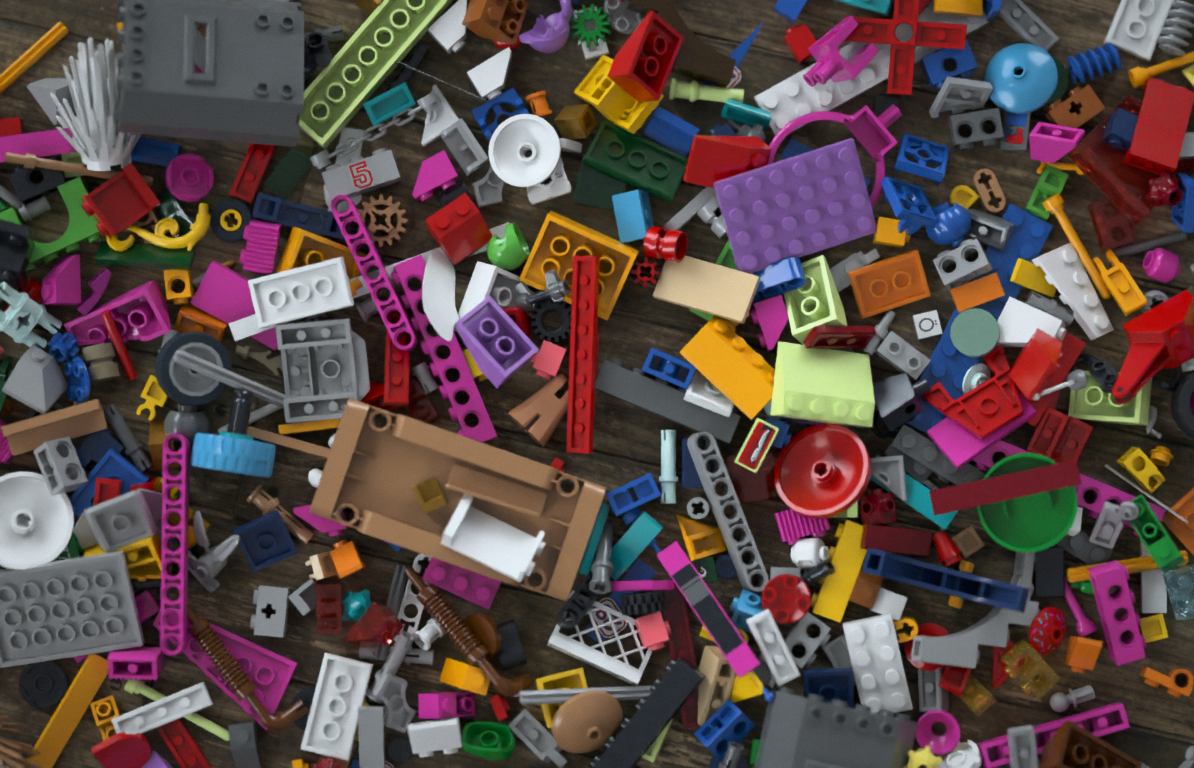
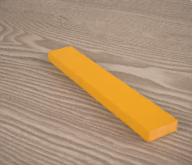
M97 653L88 655L33 750L40 753L35 754L34 757L28 756L27 760L45 768L53 767L109 673L108 659Z

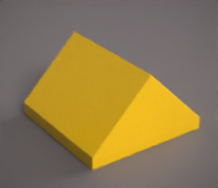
M583 667L535 679L538 690L588 688ZM564 703L541 704L547 728L552 727L553 718Z

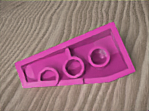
M156 280L138 286L90 310L85 316L80 315L64 324L67 332L76 337L78 341L77 346L112 342L100 314L106 310H110L123 342L128 340L149 341L171 331L167 300Z

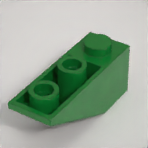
M1140 494L1129 501L1136 504L1139 508L1138 516L1129 521L1159 569L1165 574L1186 561L1144 496Z

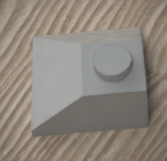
M32 345L18 361L2 391L36 411L46 414L65 393L69 385L55 358Z

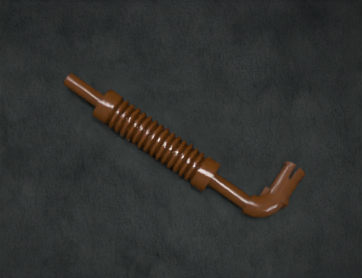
M412 566L404 571L406 576L419 590L420 594L417 596V599L423 606L426 605L425 609H428V613L434 616L433 619L437 620V624L440 623L439 626L443 627L442 630L446 631L445 634H449L448 637L452 638L451 641L454 642V645H458L457 648L460 649L463 656H466V660L473 667L478 664L494 683L493 687L498 692L507 696L517 697L521 691L532 687L533 677L526 680L530 676L529 673H523L514 680L502 678L485 658L489 654L488 650L484 645H480L481 642L477 641L478 638L475 637V634H472L468 626L466 627L463 619L457 616L458 613L454 612V608L451 609L452 606L448 605L449 602L445 601L446 598H442L443 595L439 594L440 591L434 584L427 586Z
M189 604L187 605V620L192 625L187 629L193 638L196 637L195 641H199L198 645H202L201 649H204L203 652L207 653V657L210 656L209 660H213L212 664H215L214 667L218 668V672L221 671V676L224 675L223 679H227L226 683H229L228 686L232 687V691L235 690L234 694L239 701L246 698L260 717V722L266 728L272 730H282L286 727L291 728L294 722L310 712L306 706L297 712V709L304 705L303 701L299 699L284 712L280 711L276 715L273 713L269 714L254 694L257 687L252 680H249L250 677L246 676L247 673H243L244 669H241V665H238L239 662L235 661L236 658H232L233 654H229L230 650H227L228 647L224 646V642H221L222 639H218L219 635H215L216 631H213L214 628L210 627V623L205 617L199 619Z

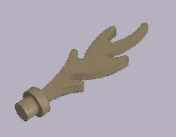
M237 346L235 355L241 356V359L247 360L249 356L258 360L276 376L279 375L278 367L283 371L281 355L267 359V355L271 354V350L251 352L249 351L250 346Z

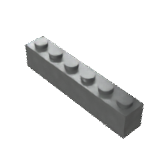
M613 358L609 362L604 360L595 381L596 390L697 432H708L713 435L714 439L726 444L730 443L741 417L736 414V409L733 408L730 417H726L683 400L687 391L683 387L678 386L676 390L669 387L670 382L659 377H656L655 380L646 377V372L634 367L632 371L623 368L624 363Z

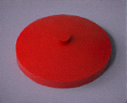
M836 424L810 426L794 435L789 440L788 445L782 448L774 470L775 486L781 499L797 514L814 519L833 517L846 511L860 499L870 479L871 460L864 443L848 428Z

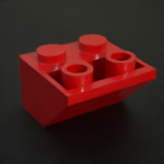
M1038 328L1012 365L1009 374L1017 387L1030 401H1032L1036 393L1041 395L1047 385L1046 380L1049 375L1053 376L1060 365L1058 362L1063 355L1060 352L1063 342Z

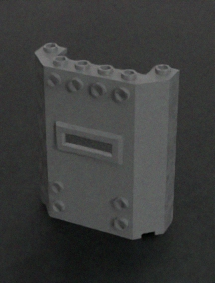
M117 0L116 9L119 10L118 21L123 22V29L118 31V44H122V52H118L117 67H121V75H117L116 90H121L118 108L113 110V123H117V132L296 146L300 136L299 119L300 114L303 113L304 12L301 11V3L276 0ZM195 25L206 26L205 73H194Z
M780 686L779 691L771 689V693L774 694V700L768 702L754 768H904L908 764L910 756L907 752L913 748L918 722L911 720V715L897 712L896 717H894V712L881 709L879 714L870 712L871 707L856 704L855 709L847 707L848 702L833 699L832 703L823 702L824 697L809 694V697L805 698L793 694L794 689Z

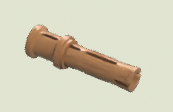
M261 484L246 500L262 510L263 515L278 509L288 531L302 542L303 545H306L315 534L279 505V499L271 497L263 490Z

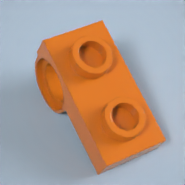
M1143 666L1139 676L1146 678L1144 683L1157 689L1159 685L1168 688L1166 693L1179 699L1182 695L1189 697L1193 689V675L1185 669H1173L1166 676ZM1179 673L1184 674L1186 679L1181 687H1178L1175 683V677Z

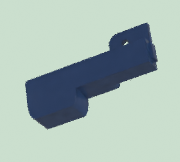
M108 429L89 434L79 448L76 449L84 471L94 461L98 463L110 448H113L119 454L125 448L113 438V433Z

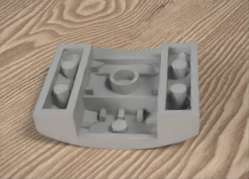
M350 318L275 325L278 350H281L286 395V398L283 399L286 423L342 418L349 398L360 402L369 392L370 379L366 341L351 330Z

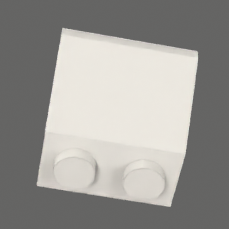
M459 717L414 722L408 725L413 754L419 753V757L434 756L433 751L443 750L444 754L457 753L458 748L462 747Z

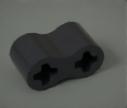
M512 619L497 624L498 627L496 629L498 634H501L502 639L501 649L498 654L503 670L528 664L515 620Z

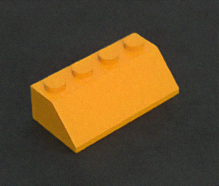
M714 316L679 352L751 420L772 399L775 369L718 316Z

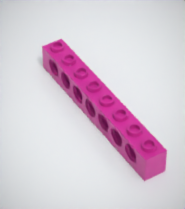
M422 255L395 265L393 267L395 272L391 273L396 287L401 286L404 295H401V300L405 309H411L413 317L410 318L411 324L415 332L420 331L423 340L419 341L424 354L429 353L432 363H429L433 376H439L442 383L438 387L443 399L449 400L451 408L448 409L453 423L457 421L461 430L457 433L479 442H485L496 437L497 434L454 331L451 341H446L440 335L436 337L430 336L426 329L431 323L426 314H421L417 309V304L423 301L422 286L426 265ZM410 279H418L421 282V289L411 291L407 285ZM439 346H445L449 349L450 354L447 359L437 357L436 349ZM452 368L458 371L459 378L456 382H450L446 379L445 374L448 369ZM458 391L467 393L468 402L465 405H460L456 402L455 395ZM467 414L476 415L478 423L475 427L471 428L465 424L464 419Z
M999 440L970 462L975 463V468L987 473L995 465L992 460L995 452H1000L1004 458L1030 452ZM1080 474L1082 484L1074 485L1077 494V507L1087 510V515L1094 519H1098L1105 501L1114 500L1120 506L1122 503L1136 498L1083 474ZM1087 490L1092 491L1095 496L1091 504L1086 503L1083 498ZM1148 502L1161 522L1166 509ZM1125 519L1121 530H1124L1125 527L1134 530L1133 535L1139 537L1130 521Z

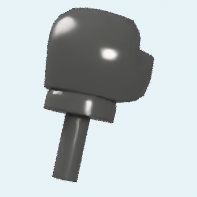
M732 119L727 121L728 125L737 131V136L759 137L765 142L764 127L759 123L752 126L745 123L741 127Z

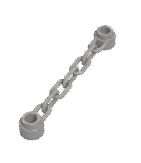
M432 92L417 100L419 107L415 109L407 108L394 115L393 121L387 124L379 123L367 128L363 137L357 140L349 138L339 143L335 148V152L329 154L328 150L325 149L310 157L312 164L317 166L319 170L331 163V157L335 155L345 156L358 148L359 142L365 139L373 141L383 136L389 126L393 124L401 126L413 120L417 111L424 109L425 112L432 110L438 106L436 102L438 99L435 93ZM407 111H410L407 113V115L410 117L399 122L400 118L397 117ZM381 126L379 131L382 132L371 137L372 134L368 132ZM352 142L350 145L354 147L343 152V148L340 147Z

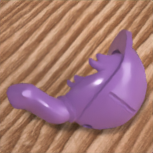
M559 0L562 11L551 14L545 20L543 15H540L541 18L536 19L537 21L533 29L520 34L519 40L543 53H553L560 50L566 44L570 34L569 21L573 16L571 0Z

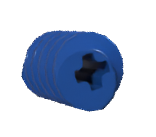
M1110 43L1104 44L1103 48L1100 46L1095 47L1094 52L1088 49L1085 55L1079 52L1076 54V59L1072 55L1067 57V68L1074 85H1076L1077 78L1084 84L1086 75L1093 81L1095 79V72L1100 77H1103L1104 69L1109 74H1113V66H1116L1118 71H1122L1118 50Z

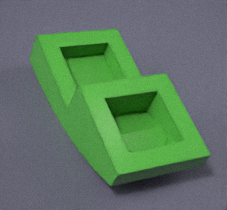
M1047 164L1024 211L1046 222L1050 216V211H1046L1042 202L1057 193L1061 194L1069 175Z

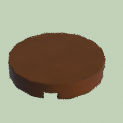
M483 613L471 614L463 619L466 627L468 626L472 634H475V637L478 638L477 641L481 642L480 645H484L488 650L489 654L485 658L489 661L496 657L501 649L502 640L501 634L497 632L496 628L498 626L489 615Z

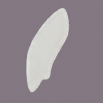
M435 249L431 251L424 271L422 286L423 307L427 318L437 333L446 341H451L454 324L459 320L455 307V269L448 257L440 250Z

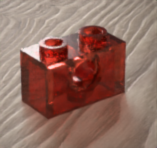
M339 582L315 583L316 634H342L341 584Z

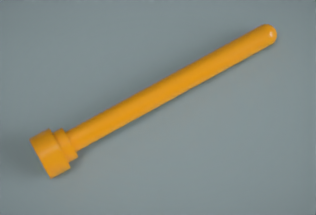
M1194 51L1147 69L1135 67L1128 70L1132 86L1134 88L1143 86L1150 77L1193 62Z
M1057 193L1042 202L1046 211H1050L1057 218L1101 297L1105 300L1111 297L1110 291L1063 211L1064 206L1062 203L1064 201L1061 195Z

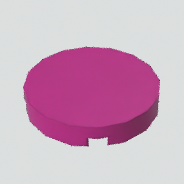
M188 153L181 154L170 162L166 168L164 178L166 186L172 195L186 202L199 201L206 197L213 187L214 174L211 166L204 161L205 159Z

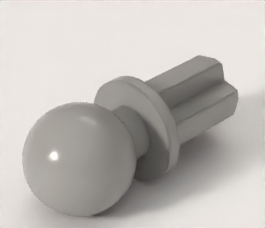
M1091 685L1075 690L1070 688L1068 689V695L1061 692L1053 694L1050 698V706L1056 712L1067 710L1069 704H1073L1074 708H1076L1077 704L1094 699L1095 692Z

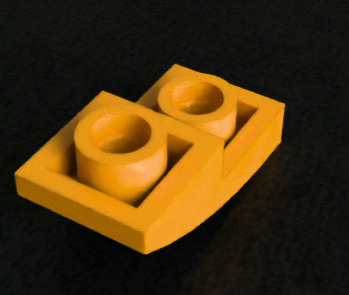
M114 695L90 703L103 741L116 735L117 733L111 719L122 714Z

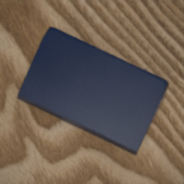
M682 439V488H703L687 446L688 439ZM704 439L697 440V446L701 450L705 447ZM708 460L706 469L710 473L712 472V461Z

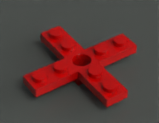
M895 0L892 20L853 17L858 25L844 41L890 44L887 93L912 95L916 46L965 50L967 25L918 21L920 0ZM908 24L912 27L913 36L909 41L902 42L896 38L895 31L899 25Z

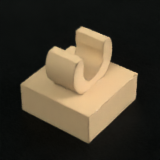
M330 551L310 556V560L305 563L306 566L312 565L314 574L309 575V578L320 580L338 575Z

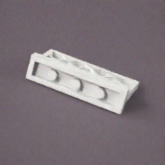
M578 593L580 601L589 603L588 597ZM595 601L592 605L595 608L589 609L585 614L589 615L593 628L580 632L577 625L575 627L577 633L566 636L559 633L561 627L558 623L556 624L547 646L633 686L638 685L652 652L648 648L644 656L643 646H640L636 635L638 631L634 630L633 625L636 626L635 619L622 615V613ZM599 610L606 612L609 622L596 626L592 613ZM564 612L563 617L567 622L575 621V617L571 612H569L571 617L565 619L567 612ZM611 615L617 617V619L612 620ZM622 620L628 622L631 632L618 636L614 623ZM611 625L615 638L602 642L598 629ZM595 631L599 644L591 647L585 645L581 635ZM633 635L637 649L625 653L620 639ZM578 637L580 642L572 638ZM617 641L621 654L615 657L607 655L604 645ZM601 647L602 652L596 650V648ZM639 651L642 658L639 669L629 665L627 655ZM623 657L624 662L617 659Z

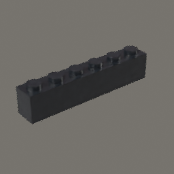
M673 659L665 669L668 673L662 680L658 678L650 687L652 693L647 699L643 697L634 708L637 710L632 718L628 716L619 727L622 731L617 737L613 735L604 746L607 750L602 756L597 755L589 764V767L634 768L706 676L686 659Z

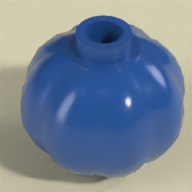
M945 201L932 208L938 223L933 228L926 226V232L933 242L940 245L951 244L954 248L966 240L964 237L970 230L972 222L970 214L964 206L957 203L949 205Z

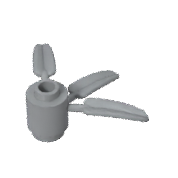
M198 510L195 512L193 519L194 532L198 545L203 546L205 552L197 559L188 551V558L194 562L193 570L199 579L212 581L226 566L228 556L235 549L240 538L239 535H234L220 546L209 548L210 544L202 515ZM172 538L170 540V548L177 551L181 544Z

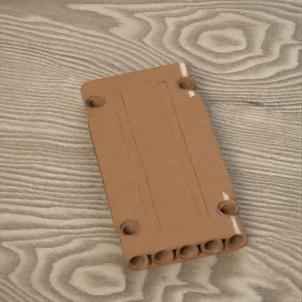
M349 398L309 513L345 526H350L361 533L514 586H522L567 602L606 487L401 414H394ZM380 413L384 414L388 420L383 428L377 427L374 423V418ZM453 464L547 493L540 518L471 496L473 497L472 507L535 538L538 537L540 531L545 532L542 541L546 544L540 556L535 555L532 560L536 564L531 573L536 572L542 576L543 580L540 585H531L527 575H524L522 581L518 582L441 544L444 531L465 494L446 488ZM432 477H436L447 500V504L424 514L412 487ZM564 479L574 481L575 488L572 492L566 493L562 491L560 485ZM350 507L354 510L355 517L352 521L343 519L342 511L344 508Z

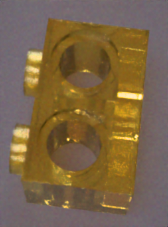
M1023 639L1001 658L1006 665L1004 670L1011 678L1015 679L1017 677L1022 682L1019 687L1028 696L1033 694L1040 699L1061 679L1036 650ZM1025 658L1024 663L1018 667V662ZM1040 675L1039 680L1033 683L1034 678Z

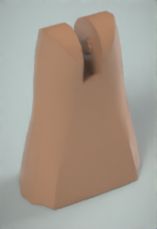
M562 373L508 412L511 419L542 447L546 445L568 411V390L564 392L562 397L557 395L558 390H561L569 380Z

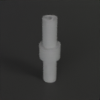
M891 310L886 311L880 324L874 327L876 333L864 349L866 354L872 356L880 341L886 338L889 332L887 329L896 313Z

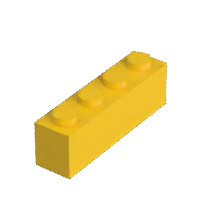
M845 520L844 524L839 523L834 536L838 540L835 547H830L828 558L834 565L835 573L819 581V584H821L818 593L813 592L810 606L812 607V613L839 623L841 622L867 549L860 548L863 532L862 525L849 520Z

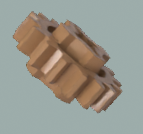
M380 194L379 200H375L373 196H370L371 203L367 204L363 201L364 209H358L361 218L365 224L367 214L371 217V224L367 230L374 245L378 242L379 247L383 248L384 242H387L390 246H393L392 240L395 238L400 241L401 238L398 234L400 232L406 233V229L402 227V224H407L408 219L402 218V216L407 212L405 209L399 210L401 206L399 201L393 204L392 196L387 201L384 200L383 194ZM380 205L388 206L385 210H376L374 208ZM374 214L381 218L386 216L385 221L389 229L381 224L376 226L378 221ZM395 214H397L398 218L396 229L392 226V219L395 217ZM378 232H386L388 234V236L385 237H377L374 235H376Z

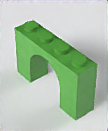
M80 176L58 186L69 212V225L66 232L61 238L51 243L34 241L35 248L26 273L34 271L37 264L42 262L48 264L59 259L58 255L67 251L70 254L81 249L80 245L85 242L95 243L103 239V235L96 227L98 222L93 215L89 217L81 206L83 204L82 197L90 192L84 179ZM12 207L0 213V219L25 226L17 209Z

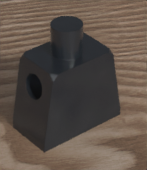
M901 373L873 383L875 402L883 421L890 431L922 412L923 405L919 397L932 391L926 378L913 383L907 373Z

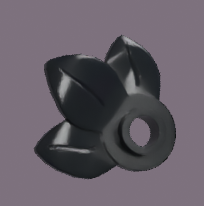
M320 32L310 33L306 40H304V74L314 71L317 65L326 68L331 63L332 52L328 49L329 41Z

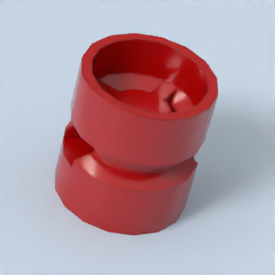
M651 226L644 238V254L646 257L662 259L663 257L666 261L680 263L687 252L688 237L683 231L671 229L668 231L666 228Z

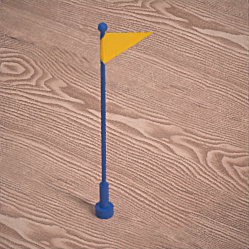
M635 507L626 513L622 520L629 527L636 522L642 513L638 507ZM654 538L648 546H652L658 554L661 550L656 544L657 540ZM752 670L742 678H739L738 675L736 676L729 700L735 703L763 693L765 700L772 702L774 694L767 691Z

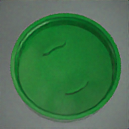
M1015 454L997 462L983 479L1057 463L1039 454ZM1069 486L977 506V510L984 529L997 543L1018 552H1037L1053 546L1068 533L1077 512V494L1075 487Z

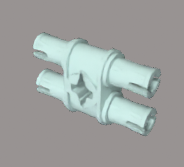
M2 282L0 287L3 289H0V298L9 303L10 307L6 312L0 310V332L3 331L8 334L16 343H24L28 347L34 345L41 349L40 345L45 348L47 341L31 330L36 324H39L50 331L51 334H55L57 330L54 326L60 329L62 321L46 312L45 306L29 298L27 293H19L7 285L6 282Z

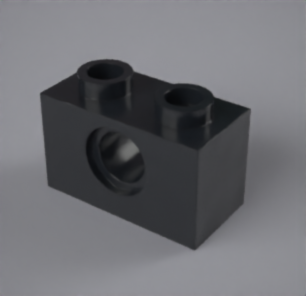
M43 156V157H41V158H45V159H51V160H57V161H59V159H57L55 156H53V157H50V156ZM24 165L15 168V173L9 175L18 199L24 205L42 198L44 195L47 196L59 191L58 186L68 182L63 171L40 167L31 169L25 168ZM42 172L44 175L43 181L40 184H34V175Z

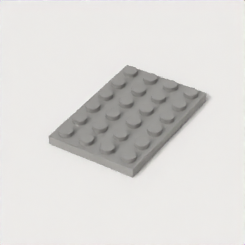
M124 550L53 561L25 570H0V668L144 645L145 641Z

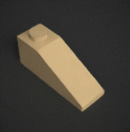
M705 646L699 665V671L706 676L698 686V724L700 726L729 699L736 672L718 646Z

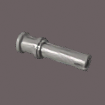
M400 631L384 666L376 672V679L372 687L366 692L368 698L383 704L382 700L373 693L384 672L396 675L414 640L413 635Z

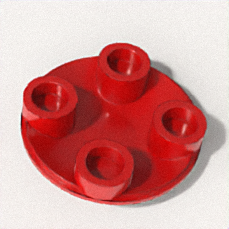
M782 574L772 578L764 587L762 605L764 610L768 609L774 621L790 624L799 621L807 614L811 605V593L806 583L799 577Z

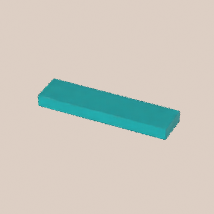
M905 473L908 501L903 502L946 530L958 511L934 516L929 494L931 490ZM872 474L870 475V479L872 481H874L890 493H893L889 488H887Z

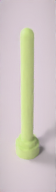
M129 679L124 687V690L131 694L136 693L138 695L141 693L153 701L167 697L145 685V681L140 679ZM196 712L183 716L226 741L230 740L228 730Z

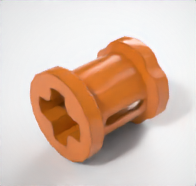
M539 91L528 95L526 100L530 103L533 115L543 119L553 115V111L549 110L546 91Z

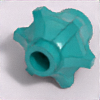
M367 589L354 593L348 591L341 599L343 604L341 619L344 621L353 620L366 626L378 613L370 600V591Z

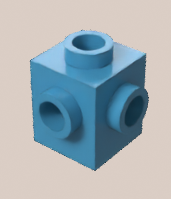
M743 589L739 598L734 597L730 611L733 612L731 621L736 628L752 633L746 620L765 611L762 605V596Z

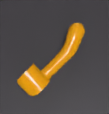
M1081 156L1075 164L1041 162L1042 164L1037 169V173L1041 174L1048 164L1058 170H1076L1079 175H1084L1086 169L1080 165L1090 167L1091 161L1088 157Z

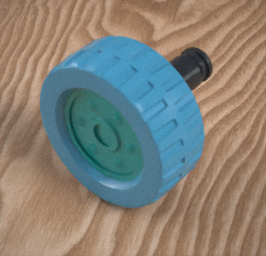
M235 390L227 432L220 431L219 435L196 433L192 447L191 465L270 478L275 461L276 447L273 444L253 441V436H247L252 405L251 397H253V394L251 392Z

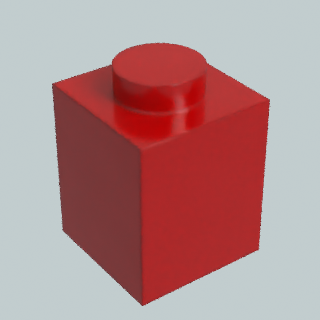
M796 24L785 32L787 35L784 37L783 42L800 65L812 57L808 48L817 41L806 24L800 27Z

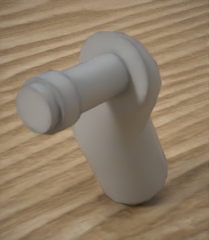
M1151 405L1146 432L1160 439L1162 434L1152 429L1157 421V407Z

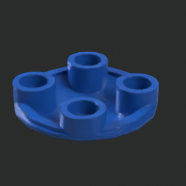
M74 357L71 361L64 364V371L69 380L67 397L70 401L75 400L78 404L89 400L90 377L83 360L79 357Z

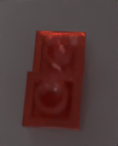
M413 373L410 374L409 406L404 407L411 418L431 424L440 417L417 379L413 376Z

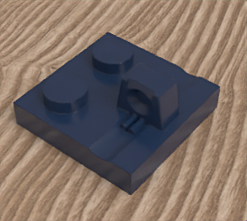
M278 509L233 529V534L239 535L238 544L253 573L298 553V549Z
M853 668L803 669L804 697L808 698L809 694L824 697L823 702L832 703L833 699L848 702L847 707L854 708Z

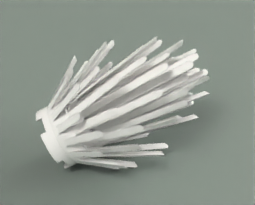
M90 37L87 40L89 66L87 48L81 42L78 43L79 61L75 59L74 62V58L72 56L69 57L74 80H72L67 66L63 65L77 116L74 115L68 101L63 98V103L72 119L71 121L56 95L50 93L58 107L57 111L61 115V117L56 116L57 120L64 129L69 128L73 138L71 139L61 127L56 128L82 157V166L87 165V169L93 171H111L110 166L121 164V168H124L132 162L131 152L142 134L117 132V123H113V110L118 108L120 103L119 90H116L119 67H117V58L114 60V42L110 40L109 43L108 38L105 41V62L103 44L100 43L98 51L94 53L93 38Z

